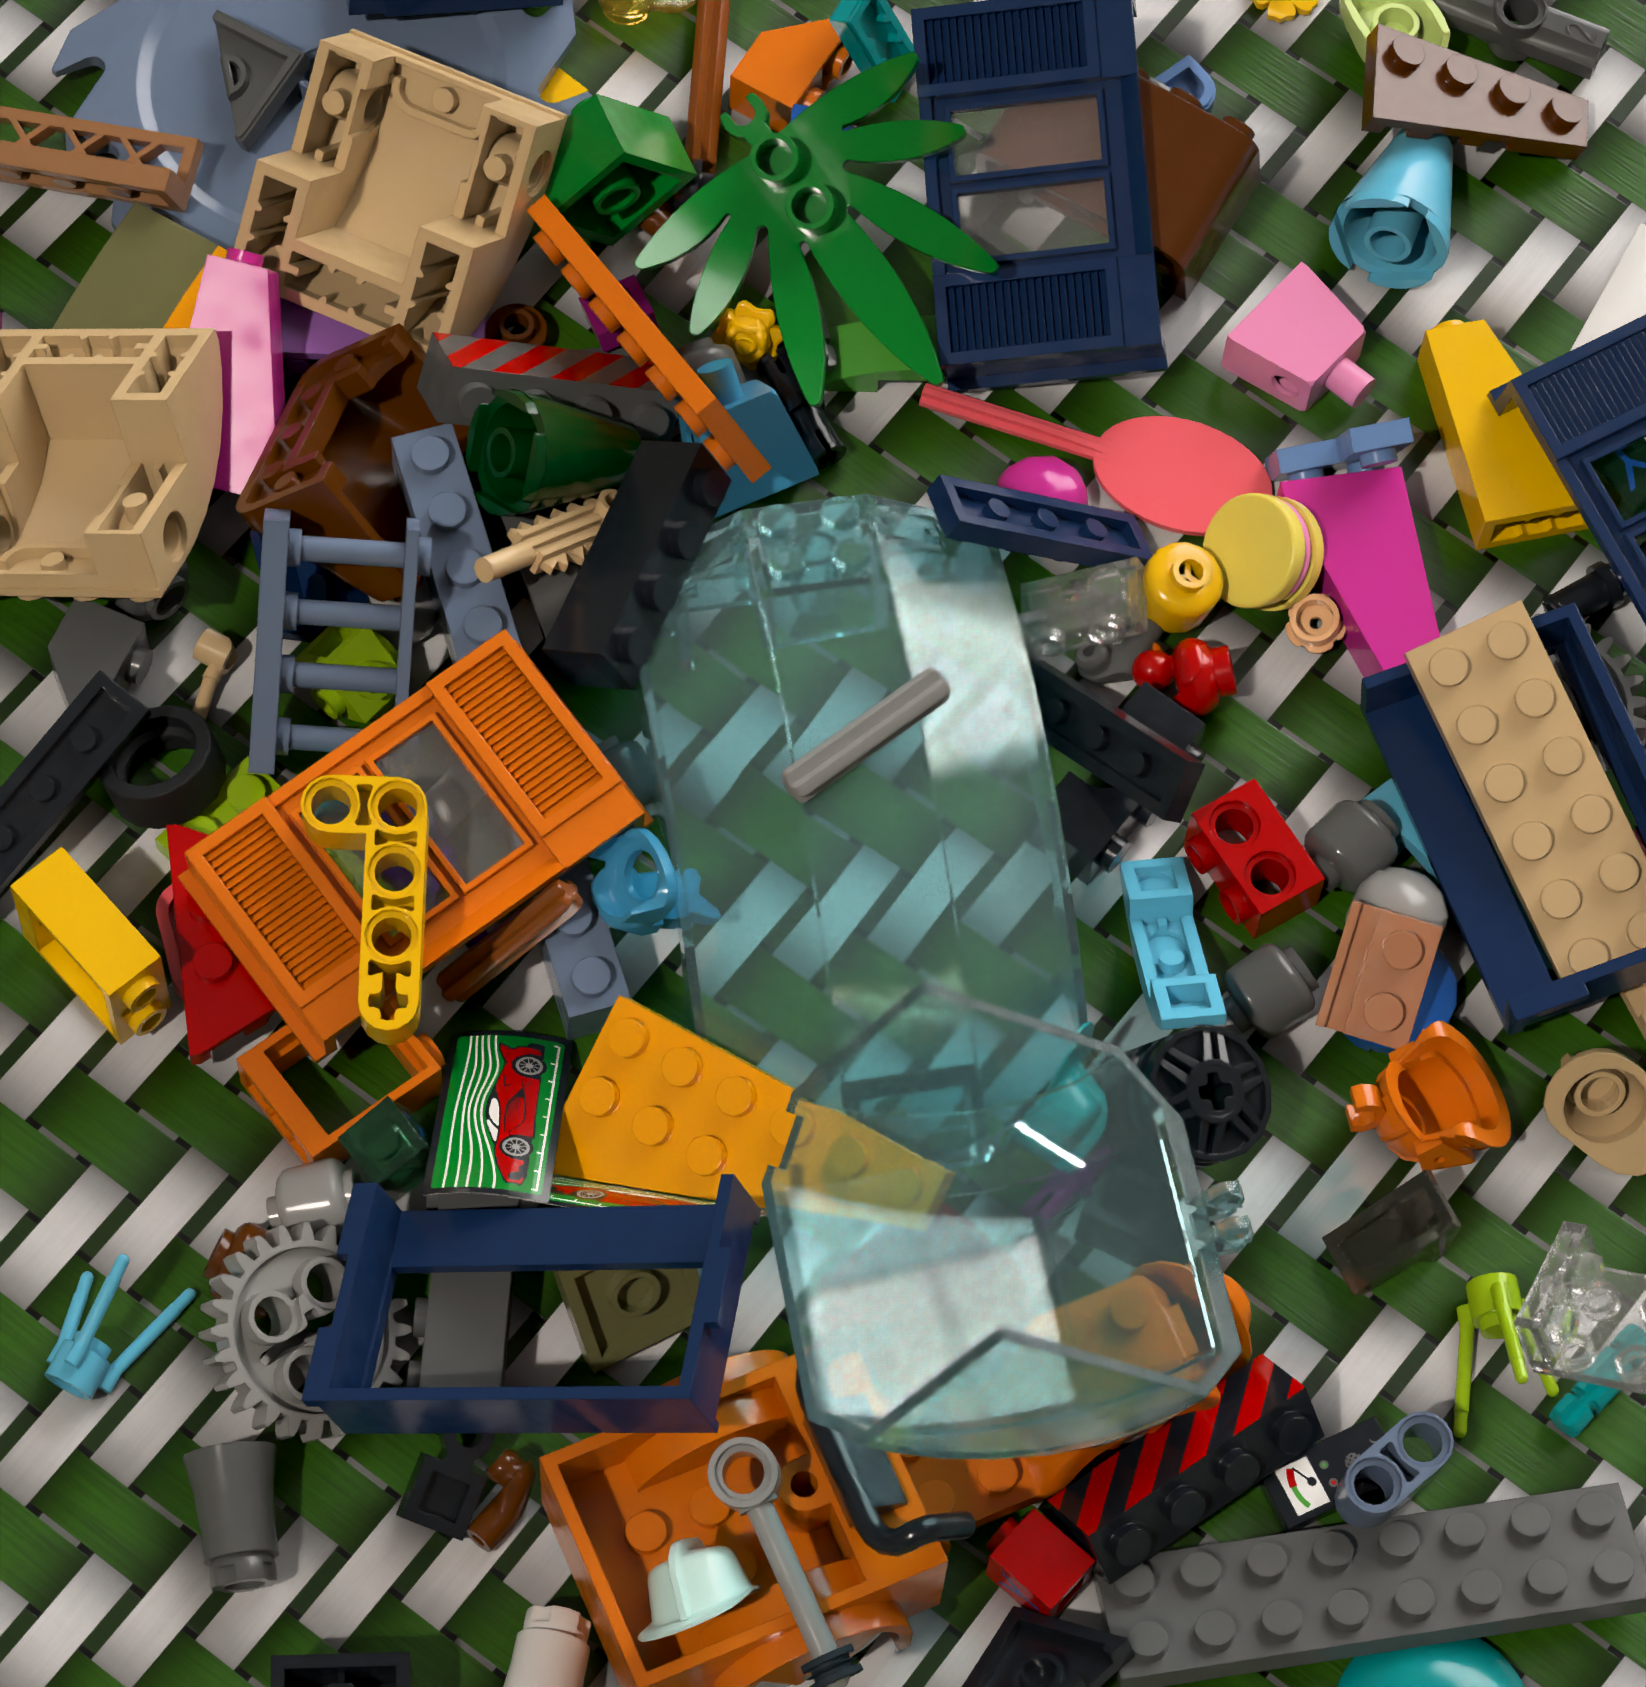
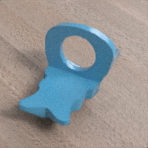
M629 827L588 856L605 861L603 869L592 880L590 895L594 906L598 908L600 917L608 926L614 929L644 936L657 933L659 929H676L679 924L713 925L718 923L722 917L718 908L700 895L701 877L698 871L688 869L683 873L675 875V870L667 851L659 839L648 829ZM642 851H646L654 859L657 871L638 873L633 868V864L637 856Z

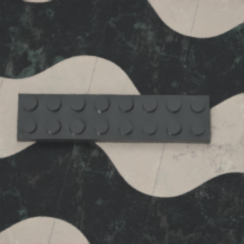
M1619 1482L1395 1516L1372 1528H1360L1350 1524H1342L1158 1552L1111 1585L1093 1571V1580L1105 1631L1128 1638L1135 1654L1133 1658L1115 1673L1118 1687H1164L1646 1612V1569Z

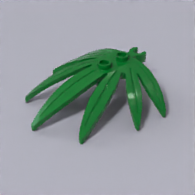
M909 52L882 62L843 82L811 104L778 133H773L769 128L770 113L765 103L752 92L748 94L746 98L755 110V116L751 123L744 126L737 125L727 112H724L720 117L724 128L733 138L750 144L752 147L750 154L713 178L681 205L654 234L634 261V265L644 272L677 261L702 245L721 226L726 217L730 216L707 259L693 302L689 332L695 337H702L720 320L737 296L752 262L758 231L761 228H767L771 285L782 339L800 388L807 402L815 408L823 403L826 379V346L823 319L816 288L801 249L804 243L808 244L833 287L864 326L894 356L935 387H940L944 383L943 373L935 348L915 303L879 248L848 214L850 208L857 210L871 223L896 240L933 259L981 274L996 275L999 271L997 262L979 244L940 214L899 191L845 171V166L848 162L893 164L922 159L942 152L966 138L967 131L963 125L934 120L889 121L844 131L845 127L856 124L881 110L901 92L920 64V59L915 52Z

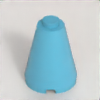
M1401 129L1338 206L1329 227V241L1338 260L1349 270H1351L1354 263L1370 273L1367 281L1386 288L1407 289L1424 285L1432 280L1434 272L1443 267L1450 250L1453 146L1446 135L1434 133L1429 140L1406 137L1405 129Z

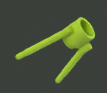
M1494 1272L1471 1279L1465 1286L1468 1303L1456 1308L1460 1333L1453 1433L1457 1438H1463L1467 1432L1475 1329L1479 1328L1481 1336L1486 1339L1504 1338L1515 1380L1519 1384H1525L1528 1381V1374L1518 1336L1520 1331L1546 1393L1550 1397H1555L1559 1393V1387L1552 1373V1368L1532 1322L1529 1302L1527 1299L1521 1298L1518 1279L1514 1274Z

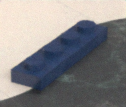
M941 474L926 491L945 537L959 542H969L1009 552H1019L1059 562L1064 561L1134 576L1140 573L1152 557V553L1133 514Z

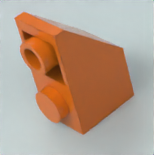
M829 19L761 32L730 75L729 108L753 120L755 110L749 104L746 96L751 92L756 94L769 110V128L778 133L790 123L793 104L810 106L826 94L825 90L834 78L839 81L842 80L854 61L830 24Z

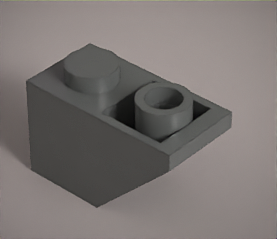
M74 599L47 646L53 673L66 709L99 670L128 692L132 683L135 685L142 683L153 659V651L149 649L145 623L92 601L82 602Z

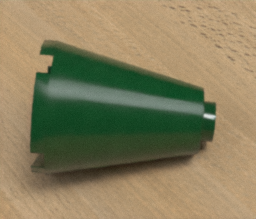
M497 389L491 393L496 397L490 404L480 403L475 410L467 433L465 458L467 472L478 473L482 491H473L477 502L489 514L514 517L597 496L605 489L618 490L642 441L639 433L632 426L516 389Z

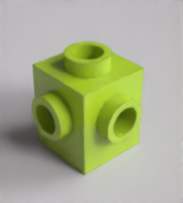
M328 626L294 661L397 668L398 653L385 637L377 632H372L371 629ZM312 689L310 691L314 702L331 718L337 719L342 717L364 724L382 716L392 707L395 701V694L328 689Z

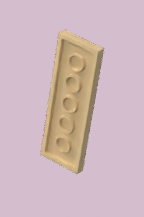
M1522 600L1406 652L1403 658L1557 979L1645 948V854Z

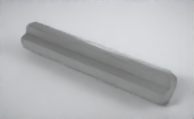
M926 668L784 769L781 781L787 792L798 803H805L946 703L950 698L951 691L947 681L935 668Z

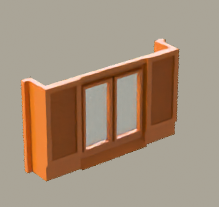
M503 629L349 740L184 852L188 869L180 874L178 879L315 1064H317L337 1050L335 1036L361 1018L358 1005L365 851L328 849L320 847L310 839L305 831L300 802L303 791L311 781L325 775L401 777L410 779L419 785L426 795L429 817V841L422 974L629 827L647 829L654 824V819L517 640H514L508 631ZM331 800L322 803L316 809L314 816L322 823L336 824L346 818L350 809L341 801ZM401 802L393 803L384 809L381 813V819L391 826H405L414 819L417 812L408 804ZM395 866L384 870L378 877L377 882L386 890L400 891L409 886L414 876L406 868ZM395 930L387 931L378 937L374 947L382 955L397 956L406 951L411 940L402 932ZM384 979V1001L396 993V980Z

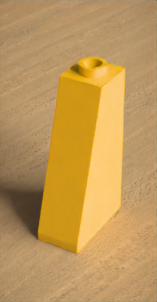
M1483 319L1464 323L1461 320H1449L1436 325L1432 329L1425 330L1417 362L1475 549H1487L1589 529L1520 409L1517 407L1498 416L1487 397L1489 391L1522 375V373L1486 321Z

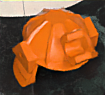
M1436 1021L1421 1031L1415 1042L1412 1041L1388 1053L1390 1062L1377 1076L1374 1085L1358 1084L1350 1088L1353 1105H1346L1345 1107L1350 1131L1364 1132L1374 1128L1379 1136V1140L1383 1141L1389 1150L1404 1161L1419 1162L1422 1172L1472 1164L1475 1162L1472 1149L1486 1150L1490 1147H1503L1509 1142L1511 1136L1509 1109L1493 1072L1474 1045L1461 1032L1444 1021Z

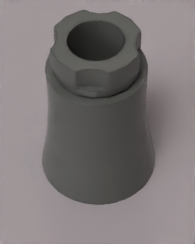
M265 1441L221 1443L193 1450L182 1457L194 1497L201 1532L204 1565L210 1567L212 1591L240 1593L273 1586L277 1583V1569L274 1559L279 1555L275 1524L274 1492L277 1446L273 1443Z

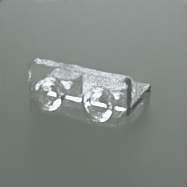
M1133 557L1021 584V614L1009 617V631L1030 658L1056 657L1068 650L1099 643L1112 644L1121 641L1125 637L1146 633L1147 598L1143 583L1144 566L1138 557Z

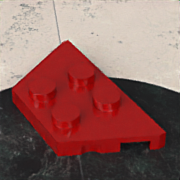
M172 824L166 825L189 1056L191 1065L202 1064L212 1058V1050L243 1032L247 1036L264 1026L277 1011L178 879V876L188 869L184 852L206 838L208 834Z

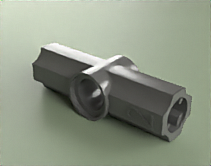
M1433 0L1443 14L1448 26L1487 40L1488 47L1499 58L1516 62L1531 57L1589 80L1593 76L1610 33V29L1549 7L1546 0ZM1511 21L1520 22L1523 25L1514 24Z

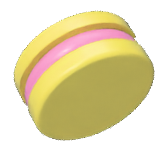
M1247 493L1230 499L1213 516L1206 530L1203 542V549L1215 558L1222 572L1223 589L1220 598L1240 608L1282 611L1293 607L1295 603L1303 600L1311 592L1318 580L1323 565L1324 543L1318 522L1304 505L1287 497Z

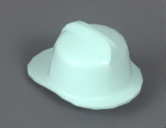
M697 1537L675 1541L670 1546L668 1560L657 1565L648 1573L647 1582L652 1622L640 1632L637 1638L642 1642L657 1640L699 1625L731 1609L747 1595L759 1591L762 1587L761 1585L753 1586L735 1553L729 1547H706Z

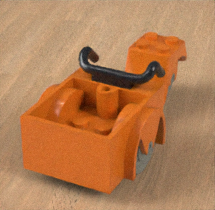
M1147 1277L1135 1278L1033 1320L986 1375L893 1413L890 1412L883 1399L871 1392L855 1357L885 1353L891 1344L889 1332L884 1327L879 1326L840 1329L818 1338L806 1350L791 1356L778 1350H759L728 1357L716 1414V1420L719 1422L718 1433L601 1432L539 1457L542 1505L619 1686L787 1687L802 1684L812 1676L811 1672L803 1674L801 1666L811 1661L812 1657L748 1515L740 1516L739 1512L728 1508L710 1487L708 1464L712 1454L722 1443L736 1437L754 1438L764 1443L779 1462L782 1471V1485L777 1495L779 1499L773 1502L838 1648L852 1644L855 1651L849 1654L851 1658L871 1644L881 1632H890L899 1651L911 1646L913 1631L907 1618L940 1604L949 1562L946 1555L950 1553V1540L967 1539L974 1534L975 1528L1055 1495L1064 1489L1089 1462L1105 1450L1116 1449L1122 1443L1137 1440L1146 1433L1152 1434L1171 1418L1194 1411L1208 1410L1217 1406L1220 1402V1392L1205 1363L1207 1355L1205 1346L1185 1305L1178 1307L1172 1293ZM681 1375L660 1386H679ZM738 1458L727 1470L726 1482L729 1489L739 1494L753 1492L763 1481L764 1467L762 1462L756 1458ZM697 1537L706 1547H729L735 1553L753 1586L761 1585L762 1587L759 1591L747 1595L731 1609L699 1625L657 1640L642 1642L637 1638L640 1632L652 1622L647 1582L648 1573L657 1565L668 1560L670 1546L675 1541Z

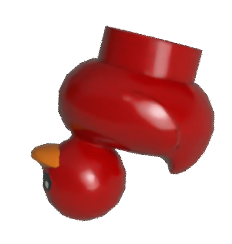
M1186 638L1176 645L1172 655H1168L1158 643L1153 642L1151 649L1141 652L1132 664V677L1139 687L1146 681L1160 691L1165 689L1175 678L1178 694L1173 698V701L1193 715H1207L1219 705L1222 697L1238 694L1228 645L1211 648L1200 639Z

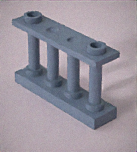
M265 508L248 773L274 774L276 755L288 756L289 750L331 752L363 730L359 728L290 724L291 718L278 717L280 693L292 694L293 687L395 694L394 707L409 698L417 576L430 575L432 538L420 537V519L407 518L405 542L304 536L302 535V529L290 528L291 510ZM300 561L403 568L401 606L298 599L299 592L286 591L287 567L300 568ZM299 624L399 631L397 668L294 662L295 655L282 654L283 630L296 631V625ZM419 733L387 755L391 756L390 777L403 778L404 763L417 764Z

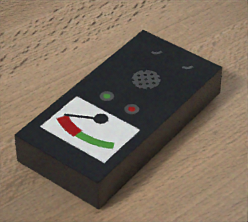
M1375 1416L1311 1445L1258 1482L1284 1533L1295 1532L1337 1512L1334 1499L1337 1485L1351 1464L1384 1435ZM1358 1479L1354 1482L1355 1492L1361 1500L1382 1491L1380 1485L1369 1479Z

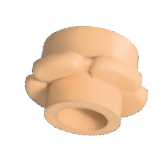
M1309 594L1288 610L1290 621L1285 626L1288 639L1297 647H1306L1309 653L1321 654L1331 650L1334 645L1333 643L1336 640H1341L1346 633V627L1340 618L1339 610L1328 595ZM1319 619L1322 621V626L1318 629H1313L1310 626L1311 621Z

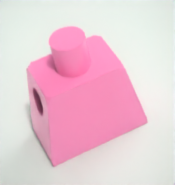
M1303 262L1296 266L1227 335L1221 366L1299 411H1308L1328 390L1354 409L1365 400L1376 383L1375 378L1355 364L1360 357L1366 335L1364 326Z

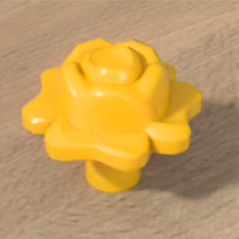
M747 300L738 302L735 310L728 308L720 318L719 326L713 331L711 336L714 344L731 346L738 362L749 370H756L759 361L769 353L774 361H776L778 358L776 350H778V345L783 340L780 327L774 325L776 321L775 312L771 309L756 308Z

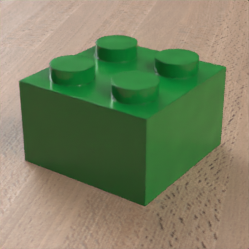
M595 93L592 97L586 98L575 105L571 115L567 117L544 194L581 238L613 246L696 177L697 173L669 117Z

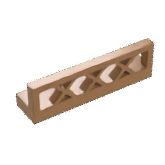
M0 106V123L13 125L20 137L16 142L0 140V182L111 201L117 200L134 204L136 201L146 207L186 212L204 144L198 138ZM24 127L33 128L34 130L27 133ZM58 132L67 133L75 148L71 151H63L37 145ZM79 136L88 137L89 139L82 143ZM112 141L123 143L130 157L123 161L93 156L92 154ZM134 145L142 146L145 148L137 152ZM165 151L182 153L177 174L171 168L147 165V163Z

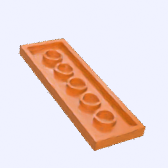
M544 194L526 209L528 214L541 228V231L532 237L555 266L564 259L567 260L568 264L560 270L561 274L584 301L592 294L596 296L588 303V306L611 334L620 327L624 329V332L616 337V340L639 368L650 360L653 366L645 372V375L664 398L670 402L677 395L680 396L682 400L673 408L697 437L707 430L711 433L702 443L723 469L727 472L736 464L752 484L772 468L719 400Z

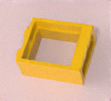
M62 846L10 885L22 932L26 940L120 1045L134 1034L137 1036L148 1034L163 1021L167 1014V1009L171 1006L161 956Z

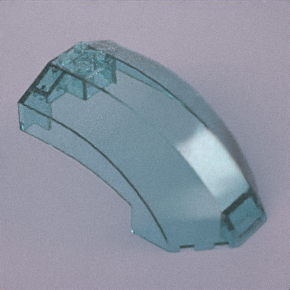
M870 494L836 496L829 499L783 505L775 504L767 507L740 510L710 526L700 552L696 556L677 595L676 603L668 612L653 641L651 656L639 670L640 678L634 689L663 845L674 867L678 883V897L674 911L681 948L684 1006L688 1029L945 1169L986 1164L1001 1148V1138L1017 1120H1021L1034 1104L1054 1065L1073 1035L1084 1023L1088 1022L1068 861L1049 750L1028 653L999 548L959 542L946 538L934 509ZM926 668H935L947 681L951 691L950 698L946 703L805 803H798L787 792L781 781L784 769Z

